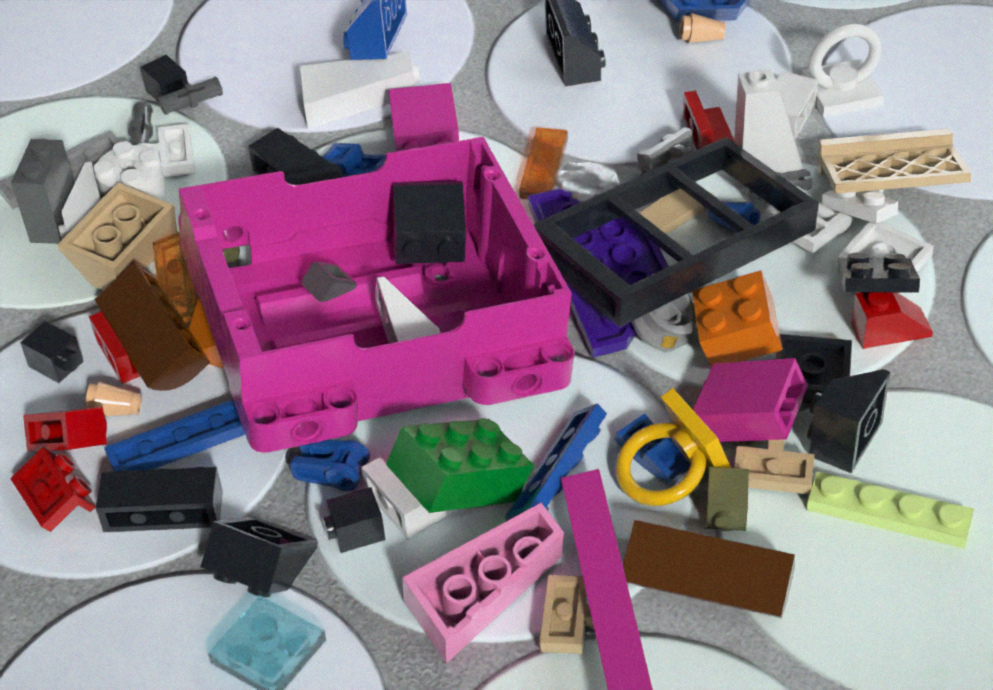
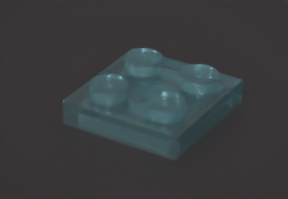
M259 596L211 649L208 656L211 664L257 690H285L326 641L325 630Z

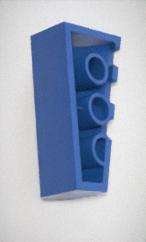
M361 0L359 9H356L353 20H350L349 27L343 34L344 48L349 49L350 60L387 59L408 15L406 0Z

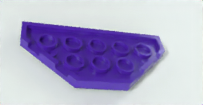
M561 188L528 196V206L535 223L583 202L572 198L571 192ZM622 217L573 238L629 285L669 267L660 247ZM566 282L572 293L570 306L592 357L627 349L637 334L632 322L618 327Z

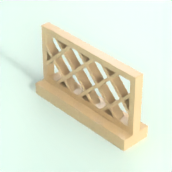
M950 129L819 140L818 171L820 175L827 176L835 194L971 182V172L953 146V133Z

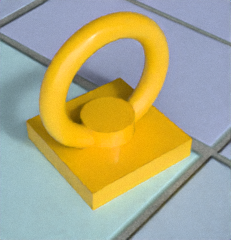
M673 388L661 396L673 423L653 424L637 431L624 443L617 456L615 471L620 488L632 500L643 505L664 506L683 499L700 483L706 467L708 469L709 467L731 468L718 437ZM660 438H671L681 454L690 462L687 474L680 482L668 489L648 490L639 486L631 474V463L635 454L650 441Z

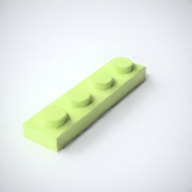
M818 471L807 503L808 511L964 549L974 508Z

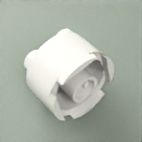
M121 141L113 146V150L103 155L94 165L101 198L117 183L163 201L167 197L166 183L159 154L156 150L145 146L132 145L128 141Z

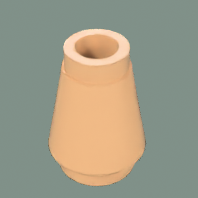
M690 13L689 16L682 15L679 27L680 40H686L687 43L724 39L725 22Z
M99 381L98 385L89 384L85 408L103 407L104 417L139 415L142 394Z

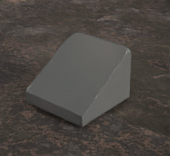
M312 262L302 280V285L320 302L329 301L350 292L357 286L356 282L338 265L323 262Z

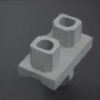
M684 127L675 134H667L661 138L660 143L651 149L645 148L637 153L640 169L650 172L696 151L691 141L692 130Z

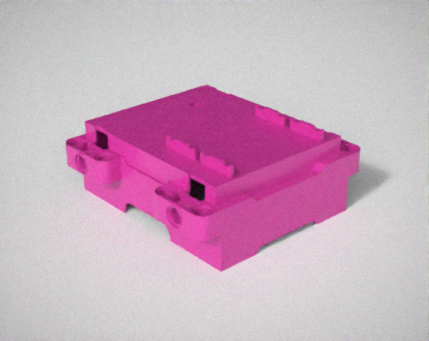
M484 137L386 153L384 164L376 171L319 182L292 185L285 181L284 172L279 171L179 188L180 214L178 216L180 248L196 293L198 292L224 366L230 392L248 444L255 451L267 453L347 436L356 430L358 421L471 398L477 404L492 405L561 390L570 385L575 355L574 348L567 337L572 293ZM462 181L466 223L465 262L396 264L392 245L393 183ZM249 245L251 264L228 268L222 249ZM312 262H323L338 265L356 282L357 286L350 292L329 301L320 302L302 285V280ZM435 275H443L448 279L437 281L435 280ZM385 277L439 328L440 334L389 344L375 303L377 278Z

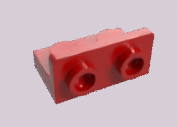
M42 447L10 479L39 525L51 532L78 505L89 512H92L96 505L89 496L92 492L91 488L84 480L73 473V470L76 469L74 463L63 453L59 452L55 455Z

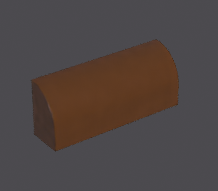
M132 263L94 299L148 388L157 391L176 389L191 381L211 363L156 277L137 263Z
M634 520L623 561V569L627 584L782 619L794 575L795 554Z

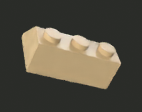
M117 183L57 244L58 250L92 286L105 290L132 263L135 262L143 269H146L178 234L174 205Z

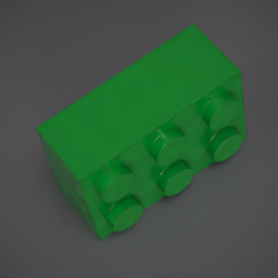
M486 418L402 426L386 462L388 468L428 513L515 502L522 492L534 466L522 453V449L500 430L499 425Z

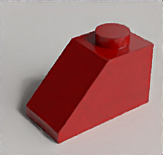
M855 293L851 325L863 349L932 337L933 331L921 307L900 293Z
M103 407L23 415L27 452L39 451L42 447L49 451L107 444V422L104 417Z

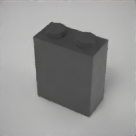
M31 139L11 181L30 243L58 244L62 240L58 226L64 224L62 209L75 184L63 140Z

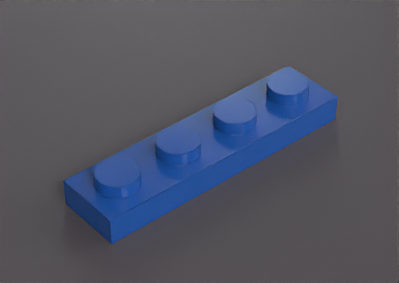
M230 400L104 447L113 472L121 470H153L245 435L234 401Z
M598 403L573 413L505 515L506 521L540 503L549 511L548 504L554 496L563 490L561 478L567 477L569 472L582 461L584 457L582 452L585 447L601 431L599 426L607 413Z

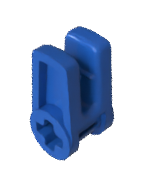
M325 440L299 446L301 456L293 457L290 468L296 480L334 487L342 491H353L360 482L359 473L361 467L368 464L370 460V453L364 445L356 441Z

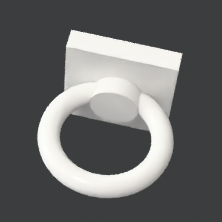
M860 24L844 25L827 33L815 45L809 58V69L802 70L801 76L818 80L816 106L823 117L883 106L884 94L871 76L880 60L882 44L878 34L870 27ZM859 37L864 39L869 45V53L864 63L861 59L822 66V59L825 53L835 43L843 39Z

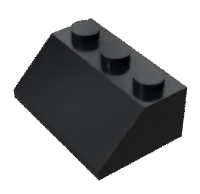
M544 0L546 35L565 87L601 81V68L606 66L605 54L603 49L598 50V37L595 31L591 32L589 14H584L581 4L576 0Z

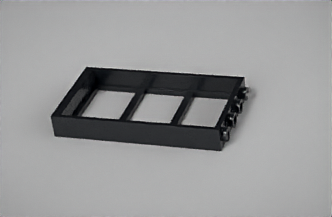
M725 137L533 225L563 279L618 327H621L815 231L819 202ZM723 170L781 213L753 225L696 182ZM682 189L739 233L692 255L637 212L636 209ZM622 217L678 263L629 285L573 238Z

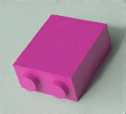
M451 83L389 89L396 151L459 141V130Z
M795 358L714 363L692 410L718 437L719 442L786 440L808 385Z

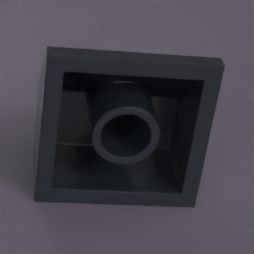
M462 181L393 183L392 245L396 264L465 262L466 223Z
M881 369L830 381L823 393H816L809 413L814 415L813 421L807 432V439L811 440L809 454H815L814 459L848 473L853 472L883 423L890 371Z
M252 516L213 521L200 567L213 572V578L228 584L241 583L248 586L247 591L249 593L268 598L273 593L289 589L315 552L318 542Z

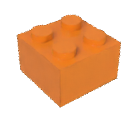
M762 270L692 291L699 343L711 368L714 363L742 362L783 350L774 300Z

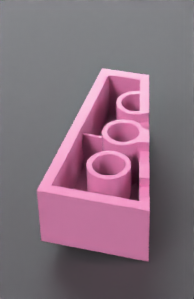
M542 503L402 577L404 603L446 664L562 557L564 531Z

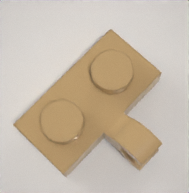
M769 440L768 449L737 446L734 468L749 469L748 488L810 495L815 454L784 451V440Z
M548 575L540 635L541 652L583 654L585 628L587 626L594 630L583 576Z

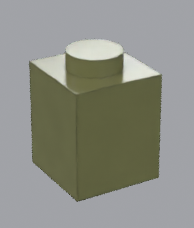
M709 467L706 529L746 531L749 469Z

